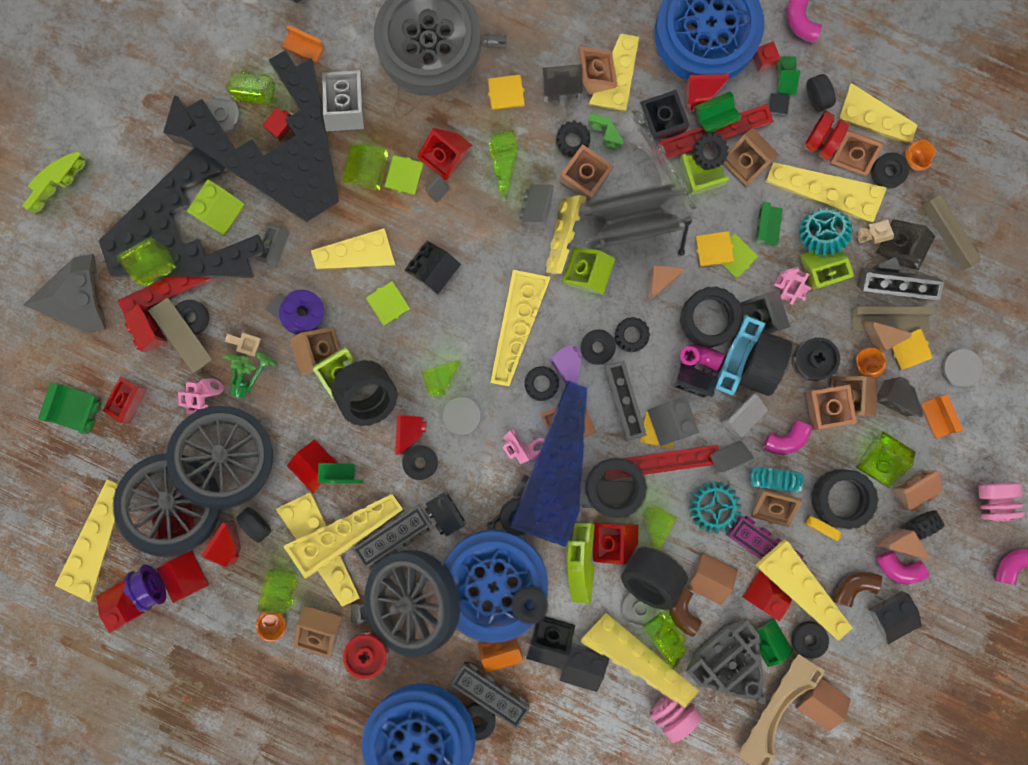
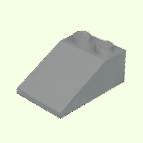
M360 71L322 73L323 118L326 131L364 129Z

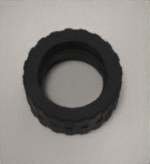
M714 286L700 289L689 297L681 309L680 322L682 331L694 344L709 348L722 345L733 338L738 330H740L741 322L743 321V311L740 302L732 292L730 293L724 288ZM704 300H715L721 303L727 311L728 325L720 334L706 335L695 325L693 319L694 310Z
M762 330L758 341L754 344L747 357L739 385L766 396L773 394L788 366L793 348L792 342Z
M361 360L350 365L348 364L344 369L340 370L332 384V395L344 418L353 425L370 426L379 423L392 413L397 404L398 394L394 383L386 370L379 363L371 360ZM369 385H378V388L370 397L361 401H351L354 394L361 388Z
M609 458L595 465L587 476L585 492L588 501L596 511L606 517L615 519L628 517L637 512L646 499V478L636 464L626 459ZM612 469H620L627 472L634 482V494L631 500L625 505L618 507L605 504L597 491L600 477Z
M837 469L825 473V475L818 479L812 491L811 501L815 513L826 524L843 529H857L862 525H866L874 517L878 508L879 497L877 496L878 492L874 487V483L865 474L854 470ZM843 480L854 483L860 493L859 507L849 517L835 515L829 506L828 500L831 488L837 482Z
M640 547L622 572L621 581L628 592L642 603L659 610H668L676 603L688 582V576L684 568L668 554L655 548Z

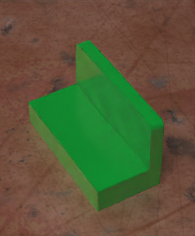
M731 91L696 106L697 121L707 134L741 120V115L734 107V95Z
M763 202L759 206L754 243L778 245L782 208L771 207L769 202Z
M319 463L318 483H363V479H354V464Z
M774 618L770 619L764 626L755 628L760 637V654L768 667L784 663L793 653L791 646Z

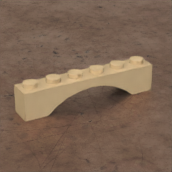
M798 654L791 662V667L787 674L781 679L779 688L771 696V701L767 708L762 711L757 725L752 728L747 742L742 745L738 757L749 765H770L775 757V733L782 714L798 696L817 686L825 670Z

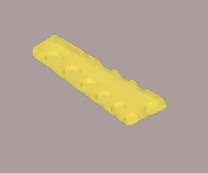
M774 162L765 180L767 183L832 209L836 208L837 211H843L847 215L870 224L875 220L887 189L883 186Z
M513 270L490 383L510 386L550 277Z
M110 479L106 480L55 586L88 602H91L94 598L101 567H103L105 561L104 557L111 542L110 537L116 525L113 514V499L118 483Z
M312 492L276 508L296 540L327 526ZM341 555L318 571L342 607L361 598Z
M393 494L368 505L364 509L353 512V514L283 547L303 577L307 579L404 510Z
M783 540L755 564L759 570L779 586L783 592L790 596L794 602L802 607L806 613L815 619L836 640L839 641L853 629L788 541Z
M607 613L602 616L581 640L589 648L601 655H606L613 660V663L618 666L622 665L630 670L629 673L641 677L648 685L660 690L661 693L685 708L699 692L698 689Z

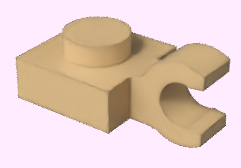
M888 219L869 224L868 229L861 228L857 230L859 243L873 239L874 244L894 239V233Z
M242 333L241 338L227 334L225 342L238 345L236 351L253 357L257 356L255 352H258L262 341L261 338Z

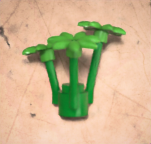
M255 352L258 356L257 358L261 360V365L249 384H247V381L242 379L243 373L250 374V370H256V367L251 365L253 361L248 360L245 355H224L222 358L231 360L230 367L233 368L230 394L237 398H244L246 392H251V388L263 368L267 367L268 364L276 367L278 363L271 356H266L263 352Z

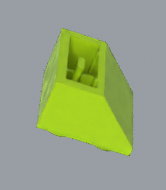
M815 251L800 254L805 273L809 274L807 280L811 291L854 277L849 259L843 251L840 253L835 251L833 256L827 253L825 257L823 253H819L816 256Z

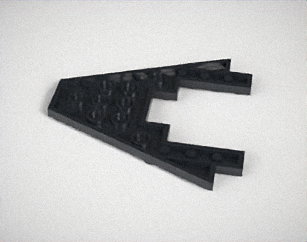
M286 50L269 59V63L300 109V111L285 119L295 137L264 156L253 139L235 149L203 99L185 108L196 126L181 134V137L307 223L339 203L313 60L310 58L302 64L295 66Z
M194 148L98 240L109 274L113 277L253 278L254 274L249 260L266 254L263 242L258 234L206 255L202 242L199 239L182 245L172 217L173 213L189 207L184 189L229 170L197 148Z

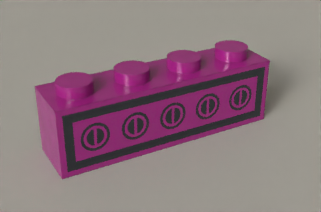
M738 516V522H734L733 528H730L726 536L759 559H762L782 542L779 538L775 540L770 537L772 533L763 527L761 529L757 528L754 525L756 522L748 516H745V518ZM795 550V552L806 565L807 562L802 559L804 556Z

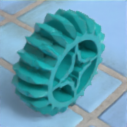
M828 207L825 210L818 208L817 212L812 210L810 215H806L801 222L799 228L800 241L803 242L804 248L808 247L809 253L815 251L816 256L819 253H823L824 257L827 253L833 256L835 251L840 253L842 248L846 249L848 243L852 240V223L849 221L848 215L844 216L843 211L837 213L836 208L832 211ZM836 227L841 230V234L837 232ZM811 230L815 231V237L811 234Z
M754 467L750 474V484L755 487L800 492L804 486V475L801 472Z
M711 481V487L705 482L703 483L704 490L698 486L697 490L700 493L692 492L696 499H689L690 503H694V507L690 506L688 510L695 511V513L690 515V518L697 517L693 523L695 525L701 523L699 527L701 530L707 526V533H711L713 528L714 533L718 534L719 527L722 532H726L725 525L733 528L730 522L731 520L735 523L738 522L734 515L740 516L741 512L736 511V508L742 507L741 504H735L736 501L740 500V497H732L736 491L731 490L728 492L730 485H726L723 488V482H719L717 487L715 481ZM717 491L723 493L727 497L729 504L721 503L719 501ZM711 492L709 502L700 505L703 497ZM714 502H716V505L724 506V507H719L718 509L715 510V512H714V510H711V509H709V508H706V507L714 506ZM729 510L726 518L719 522L721 512ZM700 511H708L713 519V523L707 522L702 517Z

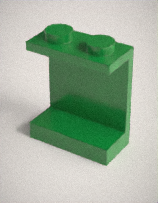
M50 382L38 419L77 430L81 434H89L95 425V415L101 408V397L59 383Z

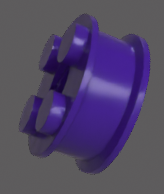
M303 289L289 293L284 298L279 309V318L283 327L296 335L315 330L324 316V306L321 299L315 293ZM297 309H303L306 312V316H300L297 313Z
M144 564L140 567L139 571H131L126 574L124 592L131 598L140 612H147L152 609L153 605H161L166 601L164 583L153 567Z

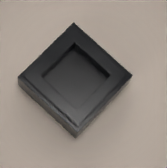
M771 93L768 106L771 114L787 116L790 95Z

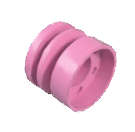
M1022 483L978 485L979 498L989 500L988 504L980 505V509H990V512L981 513V519L1012 521L1025 517L1024 511H1015V508L1024 507V503L1014 502V498L1023 496Z
M666 695L656 703L649 713L650 718L656 720L655 723L658 727L665 725L662 731L671 743H676L690 734L699 725L703 717L693 704L685 708Z

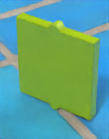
M393 155L385 188L396 190L398 193L404 192L415 195L424 163L411 160L410 157L403 158Z
M734 233L730 237L731 244L734 245L732 249L734 262L721 265L737 279L745 270L750 269V265L759 256Z
M393 281L382 288L378 287L377 291L366 297L383 326L394 319L398 320L399 316L410 310Z

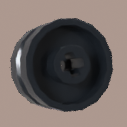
M815 337L801 342L794 349L791 364L794 372L800 378L806 381H819L831 377L838 370L840 353L832 341L826 338Z

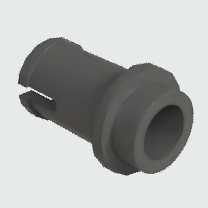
M490 32L484 34L483 46H487V48L489 46L506 48L507 35H491Z

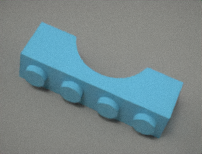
M743 315L740 330L734 336L717 375L715 389L734 396L741 380L747 357L754 344L758 341L765 325L764 322L748 315Z

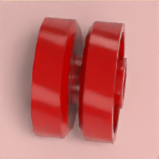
M825 110L808 136L804 148L813 153L821 145L818 152L819 157L828 161L842 143L850 123L839 119L831 128L835 115Z
M364 631L355 635L346 645L343 652V663L346 670L352 676L359 679H370L377 676L386 665L389 657V648L380 641L375 632ZM364 652H367V653H368L367 656H370V657H365V656H364Z

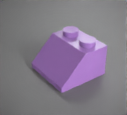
M569 344L550 357L549 361L572 392L577 387L581 365L580 357L582 355L576 346L572 347Z

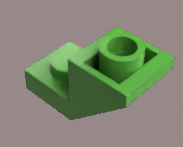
M591 113L588 126H591L596 131L606 130L603 145H606V148L611 150L621 149L623 139L611 119Z

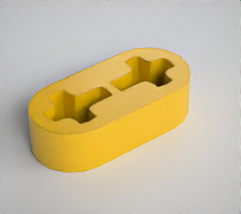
M809 516L805 523L812 529L839 542L843 534L813 516Z

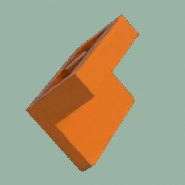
M287 25L288 35L282 48L306 60L312 58L313 63L318 64L325 50L322 40Z
M948 394L939 395L920 404L936 439L963 430Z
M517 637L503 642H483L478 644L481 661L486 673L523 662Z

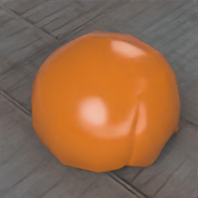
M924 139L913 142L905 152V159L909 167L917 171H923L931 166V161L936 156L934 146Z
M876 347L863 349L856 356L857 369L862 376L876 378L883 375L887 368L884 352Z
M268 609L260 613L256 619V630L259 637L265 641L274 642L283 636L286 631L285 617L280 611Z

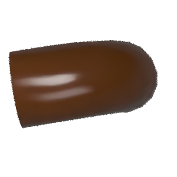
M861 571L848 575L840 582L833 602L852 607L854 598L859 592L866 591L878 594L882 585V576Z
M684 588L674 606L669 609V613L675 626L683 633L694 637L701 626L702 620L689 612L688 605L694 593Z

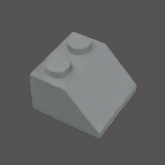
M756 393L749 394L721 423L735 437L746 438L753 431L751 427L755 423L760 424L766 418L765 413L768 409Z

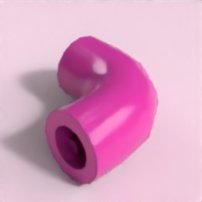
M789 0L786 16L789 27L796 36L815 44L819 38L822 25L812 22L807 18L806 8L809 0Z
M698 344L688 345L680 353V358L684 364L689 366L700 364L719 372L726 356L722 352Z
M795 421L792 430L787 435L781 436L769 432L764 441L763 450L779 455L795 453L804 447L813 427L806 423Z
M1018 549L1008 553L1000 562L995 581L1016 585L1019 572L1023 568H1028V549Z
M888 551L876 557L880 568L886 576L897 583L910 585L921 582L930 576L928 569L921 560L904 565L900 563L894 551Z

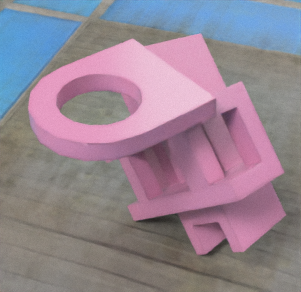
M798 266L779 272L780 275L774 285L783 289L780 294L781 299L789 301L792 305L797 297L805 300L807 291L811 290L810 286L804 284L809 274L800 271Z
M214 378L202 379L200 382H196V380L186 382V390L178 391V406L187 407V414H193L208 408L209 406L205 405V397L221 394L224 386ZM210 383L216 384L219 390L213 389Z
M514 429L503 437L507 444L502 448L510 459L516 457L520 464L529 460L532 461L544 453L547 448V442L543 438H538L525 446ZM538 443L543 444L539 451H534Z

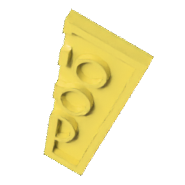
M620 34L612 51L617 87L593 93L588 106L626 113L639 37Z
M852 83L848 87L838 120L843 119L852 126L909 145L913 141L918 126Z
M578 195L561 199L558 205V218L554 224V237L550 243V256L546 262V273L552 275L562 274L569 253L567 245L573 240L575 232H573L574 223L576 220L579 221L578 211L581 203L585 204L587 197Z
M385 229L311 250L317 270L396 266Z

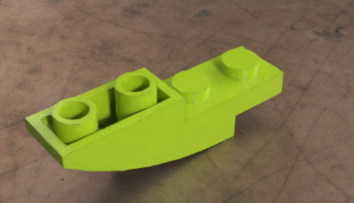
M77 151L61 157L48 165L29 183L28 187L33 192L23 203L22 207L34 214L41 211L48 197L55 193L56 187L60 185L65 188L70 185L74 180L75 174L85 166V161L88 158Z
M574 523L572 541H568L567 574L570 595L574 603L591 604L595 564H591L595 525L591 523Z

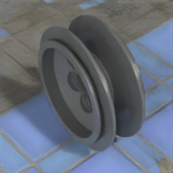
M386 0L378 12L374 25L375 47L383 69L397 85L407 91L421 95L443 94L460 86L474 71L481 53L480 23L477 13L469 0ZM427 21L434 22L431 26L424 25ZM411 30L417 31L415 35L408 34ZM443 30L450 31L446 36L441 34ZM412 48L417 49L415 54H409L408 51ZM447 48L450 52L442 54L441 50ZM427 58L434 59L430 64L424 62Z
M669 184L627 192L587 203L586 207H590V209L579 212V217L599 215L606 217L607 220L605 226L596 233V237L584 240V243L597 242L598 245L594 246L596 249L683 230L684 227H680V223L691 221L692 217L678 219L677 215L666 213L661 205L672 197L686 193V189L672 190L676 185Z

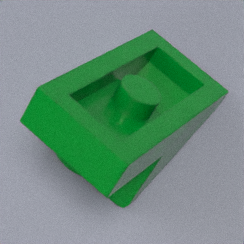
M780 56L781 59L776 65L777 94L796 96L800 77V70H797V57Z

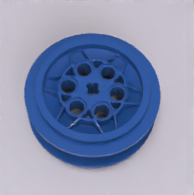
M663 0L654 27L655 45L661 60L668 69L686 81L690 75L729 74L728 80H730L745 69L756 53L763 38L764 14L759 0ZM713 5H719L722 10L714 9ZM698 7L702 9L703 12L698 13L694 10V8ZM725 20L732 21L733 25L726 24ZM687 25H693L695 30H689ZM718 38H724L726 43H721ZM699 40H705L707 45H701Z
M485 530L466 537L452 549L443 564L455 581L459 593L460 617L457 629L463 634L479 641H508L522 635L534 625L520 622L513 614L512 604L509 606L502 604L501 600L504 596H510L513 599L515 593L525 586L537 587L545 593L546 597L548 596L547 573L538 552L522 537L511 535L503 530ZM502 562L505 565V569L502 572L495 571V563ZM476 567H483L486 572L485 575L482 577L477 576L474 572ZM510 577L518 579L519 582L515 587L508 585L507 580ZM492 581L497 582L496 586L499 587L498 589L495 588V591H491V587L488 586L489 583L492 584ZM477 586L480 593L473 596L469 593V588ZM528 599L525 601L524 607L526 610L532 611L535 609L536 603L534 600ZM484 601H491L493 608L485 610L482 607V603Z
M431 684L403 686L386 696L370 715L362 736L365 765H412V762H417L420 765H470L476 744L475 728L466 707L449 691ZM414 722H420L423 728H416ZM397 730L402 731L405 737H399ZM431 733H436L439 736V740L432 739ZM414 743H416V745H417V744H420L421 747H420V748H419V746L415 747ZM396 751H401L404 757L397 756ZM430 754H436L438 756V760H433L430 757Z

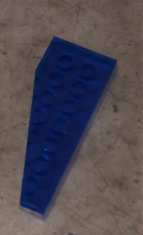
M570 380L567 381L510 524V527L563 547H566L580 512L585 412L588 389Z

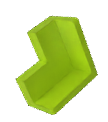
M682 154L679 158L690 196L725 186L730 181L729 177H725L722 165L715 169L703 171L700 168L701 166L697 165L696 161L693 160V154L688 156Z

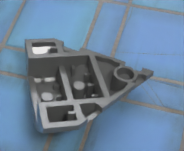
M94 254L73 257L24 306L84 332L106 329L103 310L97 307L92 274L97 273Z
M747 619L725 626L695 652L686 672L699 687L711 688L718 692L744 699H752L765 704L759 634Z

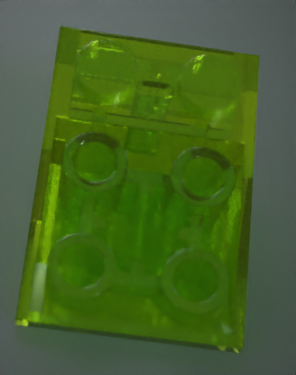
M514 130L491 135V142H488L491 159L495 158V161H493L494 173L496 177L499 176L500 178L498 179L500 195H504L505 200L509 197L518 160V146Z

